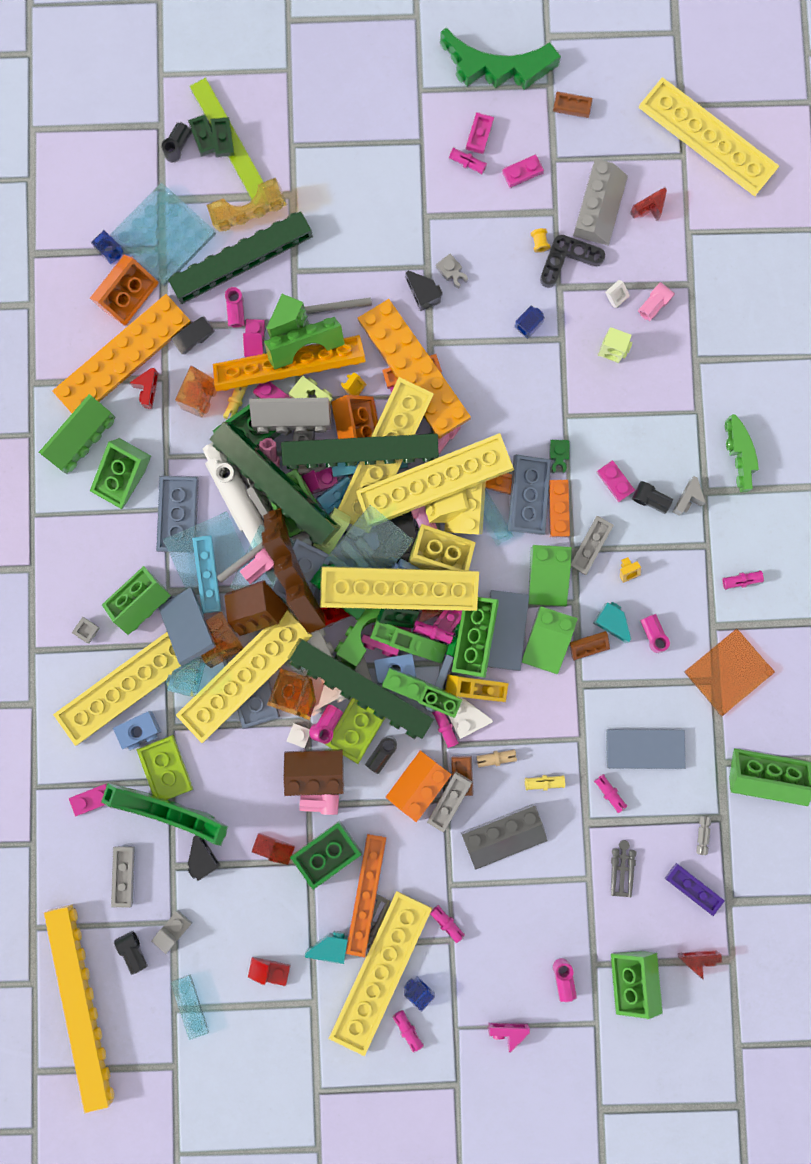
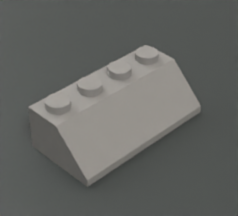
M595 158L573 233L574 237L609 246L628 178L614 163Z
M329 398L249 399L252 428L257 433L266 434L269 431L288 433V430H296L297 433H306L307 430L325 433L327 430H331Z

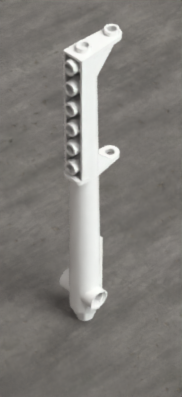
M210 443L203 448L204 454L208 459L205 465L239 530L245 533L252 548H255L262 542L261 533L265 531L264 521L254 502L249 498L246 491L247 488L236 466L227 460V456L224 453L217 451L213 447L214 443ZM230 472L229 477L224 479V475ZM273 568L269 572L266 571L272 585H274L277 579ZM279 596V598L286 604L290 612L295 616V614L287 604V600ZM322 628L311 633L313 637L308 643L334 658L332 653L335 650L330 642L327 643L323 636L326 635L324 629ZM324 685L319 704L307 710V712L314 716L322 712L321 707L334 700H337L339 703L346 698L340 695L341 690L335 687L332 690Z

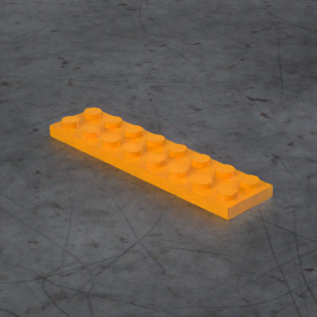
M165 294L53 389L52 392L71 413L75 411L89 394L100 402L192 322L172 299Z
M390 299L358 317V322L392 369L397 379L400 377L434 393L423 417L434 433L438 434V439L471 420L470 414Z
M360 335L344 338L345 345L328 351L324 346L317 343L303 346L295 354L292 364L278 369L273 368L268 360L267 353L213 364V374L216 392L366 362Z

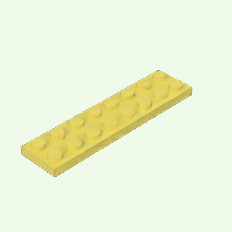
M663 77L639 105V109L753 196L758 194L779 168L778 164Z
M398 377L371 437L414 435L434 393ZM397 459L396 463L384 464V460L376 461L374 465H365V461L359 462L338 507V510L351 517L350 524L365 530L367 533L370 532L371 527L369 528L366 523L356 491L396 475L403 459Z
M499 433L357 490L356 493L366 523L370 528L511 472L514 468Z
M322 566L320 606L477 611L479 572Z
M288 609L278 625L263 629L176 716L201 743H204L289 660L287 657L299 638L308 642L313 635L306 632L299 620Z
M166 632L53 715L73 744L78 746L191 662L184 666L178 663L169 635Z
M396 891L329 1036L330 1040L365 1056L432 907Z

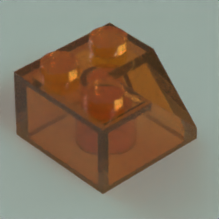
M190 365L175 401L182 410L203 418L204 413L207 414L211 404L209 402L212 396L215 397L217 393L214 379Z
M222 612L206 620L216 647L202 654L201 657L207 666L213 668L240 652L244 647L233 628L228 624L227 617Z
M280 668L267 705L310 720L316 704L312 679Z

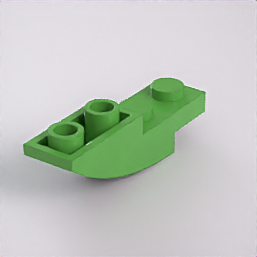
M732 414L725 421V431L728 432L726 449L729 450L730 456H737L735 458V467L738 469L739 476H737L736 484L740 488V493L749 492L753 489L751 473L759 470L757 455L747 429L736 414Z
M376 620L370 636L373 640L441 664L448 648L446 644L393 625L379 623L378 620Z
M390 667L382 684L384 688L416 700L424 706L453 718L456 717L462 703L461 698L417 677L404 674Z

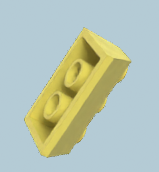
M465 490L425 505L429 523H448L466 511L469 506Z
M486 481L465 489L469 508L450 522L445 523L444 532L478 535L483 533Z
M421 524L408 562L420 569L469 571L476 542Z

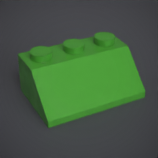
M281 294L266 328L270 338L286 334L291 330L306 327L309 324L302 301Z
M143 566L102 604V607L113 623L129 635L146 618L150 617L160 605L164 604L171 595L149 570Z
M645 951L612 953L611 964L616 1015L651 1019L663 1014L657 953Z

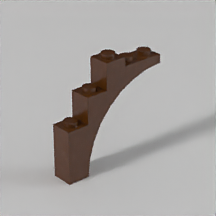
M282 509L271 510L263 515L265 531L261 533L262 545L274 562V574L286 590L287 604L306 632L311 634L326 627L325 614L312 594L299 566Z

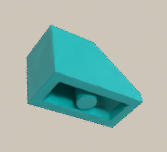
M614 602L605 603L593 624L624 643H629L631 636L625 613L620 610L621 607Z
M333 931V934H327L308 948L304 958L344 964L349 936H345L344 932Z

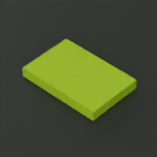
M352 697L333 730L332 740L325 745L333 750L343 749V756L359 764L386 717L383 720L373 715L374 710L369 707L367 710L356 704L358 700Z
M174 735L136 749L151 792L155 797L168 800L194 790Z

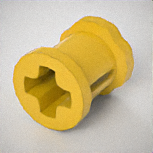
M546 228L535 229L531 232V237L534 238L535 243L533 249L536 253L545 252L550 249V244L547 243Z

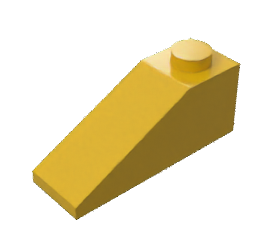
M447 674L445 691L457 697L506 702L509 683Z

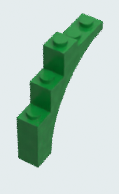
M447 27L441 31L440 44L445 51L447 50L451 54L452 61L457 65L456 77L466 87L484 76L486 81L496 89L513 77L514 82L525 90L558 67L561 55L550 42L539 49L524 54L511 56L493 55L466 45L456 38Z
M110 783L107 784L101 802L108 807L169 824L197 835L215 845L221 846L226 837L228 826L215 820V817L207 812L187 808L174 801L157 798L148 792Z

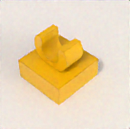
M353 372L351 375L348 374L346 376L348 380L345 384L342 382L341 386L349 395L359 396L367 384L358 374Z
M628 557L621 560L620 578L623 583L641 575V566L638 561L631 564Z

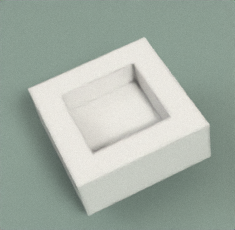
M620 280L605 292L611 305L615 308L630 296L624 282Z
M293 723L287 742L305 748L310 737V729Z

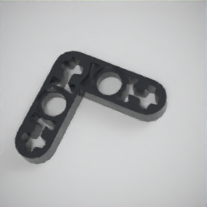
M558 235L552 244L540 277V282L546 288L553 287L557 282L566 257L597 267L604 262L605 252L597 246L566 235ZM561 241H563L565 245L562 248H560L558 244ZM570 244H573L570 251H568ZM582 247L584 253L577 255L574 252V248ZM588 250H590V253H589V255H588V258H586L585 256H586ZM596 253L599 254V258L597 261L594 260V256ZM557 257L560 260V264L554 266L550 263V259ZM552 270L553 274L551 279L553 280L547 282L546 277L548 276L549 271Z

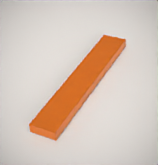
M367 834L346 954L360 957L366 956L387 837Z

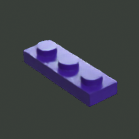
M675 863L664 878L712 916L716 914L725 902L724 899L677 863Z

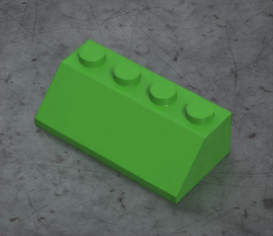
M89 394L42 447L39 453L67 474L75 469L77 461L81 457L83 458L88 454L90 446L100 440L103 431L113 425L116 417Z
M478 597L477 611L462 610L452 672L486 678L499 600Z
M734 748L729 775L731 793L809 806L811 802V762Z

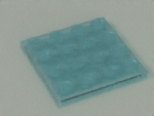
M161 182L110 236L162 285L166 286L169 283L168 279L174 273L179 272L216 235V232Z

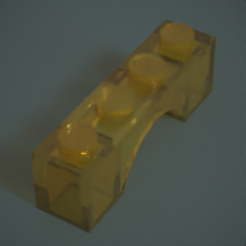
M276 178L258 184L255 198L244 206H233L223 198L207 204L213 226L218 231H227L234 225H242L252 218H260L270 211H278L287 203L280 183Z

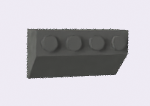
M534 804L461 832L475 870L548 841Z

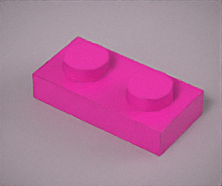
M476 112L466 150L484 154L494 117Z
M536 154L502 169V173L510 188L544 172Z
M270 381L262 384L259 383L253 391V394L260 399L291 398Z
M613 460L597 471L599 477L618 502L635 491Z
M444 610L434 624L438 628L452 632L461 621L462 610Z
M363 634L361 641L365 643L364 647L375 650L376 647L383 650L382 654L389 657L398 655L399 649L373 640L369 635Z
M107 783L69 798L75 817L105 805L101 801Z

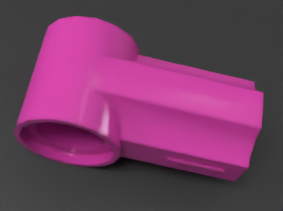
M231 287L225 292L228 326L238 328L245 326L244 299L238 288ZM234 294L239 296L237 301H231L230 297Z
M654 614L640 620L649 640L650 649L655 653H662L670 646V640L665 635L657 615ZM656 639H661L664 642L663 649L656 647Z
M328 704L319 721L311 726L309 730L310 737L323 744L329 743L333 738V730L343 712L335 706Z
M559 958L553 964L559 1001L571 1002L577 999L573 968L566 959ZM567 966L565 973H558L560 967Z

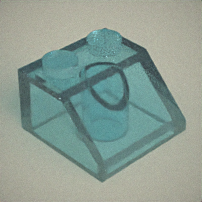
M197 657L184 666L172 671V675L169 674L167 677V691L195 697L198 694L207 660Z

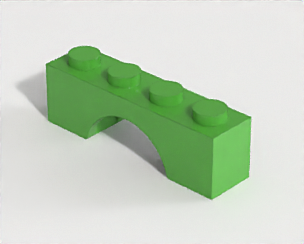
M335 317L326 318L315 324H308L306 327L291 330L286 334L274 336L264 341L268 360L274 369L292 364L297 351L307 344H320L327 351L345 345L342 327Z
M366 608L359 619L355 618L357 623L354 627L350 626L345 633V636H347L344 643L340 641L335 649V652H337L335 658L353 670H356L366 653V649L361 641V632L367 625L376 622L380 608Z

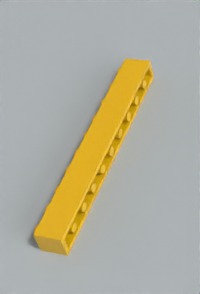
M71 904L50 909L44 912L83 1109L84 1113L108 1108L113 1102L114 1091L109 1085V1068L105 1066L106 1051L101 1046V1029L97 1027L96 1019L98 1018L96 1007H93V989L89 988L88 980L90 974L88 968H85L84 960L86 954L80 944L82 935L76 924L78 919L77 911L73 909Z

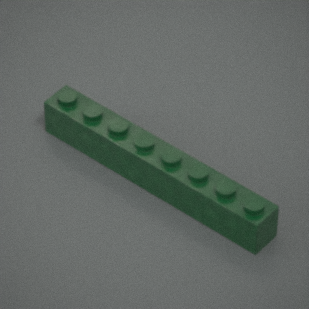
M301 211L291 213L286 219L272 223L271 227L265 230H258L253 236L242 238L237 244L223 248L220 253L209 255L204 261L198 264H191L188 269L174 273L168 281L179 302L183 304L312 238V230Z
M223 422L209 440L214 443L213 447L217 451L223 452L232 465H237L241 469V474L248 479L250 478L259 491H264L271 503L282 508V513L286 517L292 518L296 522L297 528L303 532L306 531L313 543L316 545L327 544L341 528L336 521L232 422Z
M437 433L281 442L282 465L287 466V469H298L299 465L305 464L307 468H317L318 464L326 463V467H336L338 463L345 462V466H355L357 462L365 461V465H374L379 460H384V464L396 463L397 459H403V463L415 462L416 458H423V462H429L434 460V457H439Z
M301 638L298 639L287 657L291 660L290 665L298 670L303 667L308 670V676L315 680L318 677L325 681L323 685L332 690L335 687L341 690L340 695L348 700L351 697L358 700L356 703L358 706L365 710L368 707L374 710L373 715L382 720L386 717L391 720L390 725L398 730L400 727L406 729L405 734L413 739H416V737L423 739L434 721L432 717Z

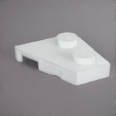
M459 697L462 699V703L456 717L448 716L459 739L493 722L492 719L462 697Z

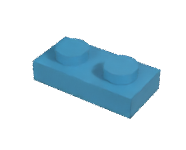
M345 476L316 497L327 514L332 512L334 507L337 508L340 505L350 483L348 476Z

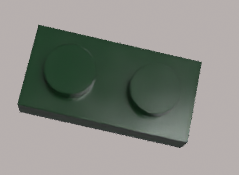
M206 115L188 120L201 157L215 152L213 134Z
M229 117L210 119L216 157L234 156Z
M380 609L377 620L383 624L413 628L420 611L418 609Z

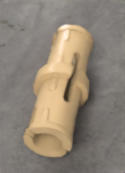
M515 749L477 755L478 768L517 762V757L514 756L516 755Z

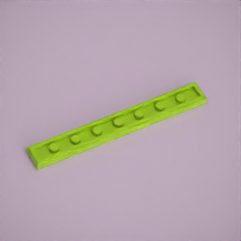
M206 77L190 85V89L210 125V119L227 117ZM230 122L234 156H228L257 211L261 212L274 205L275 202Z

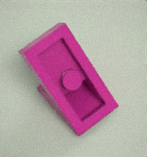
M246 319L245 333H243L244 357L264 354L265 320Z
M332 468L319 472L312 470L302 476L312 494L327 490L338 482L337 477L332 475Z
M488 1023L489 1036H493L494 1039H505V1037H508L509 1053L530 1033L528 1024Z

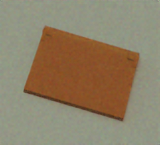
M736 628L685 670L684 673L711 703L718 714L724 716L731 708L772 676L775 671Z

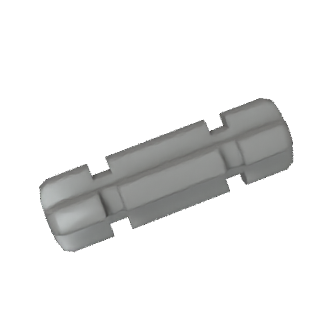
M700 816L699 824H701V827H699L697 843L699 845H697L696 852L699 855H707L711 818Z

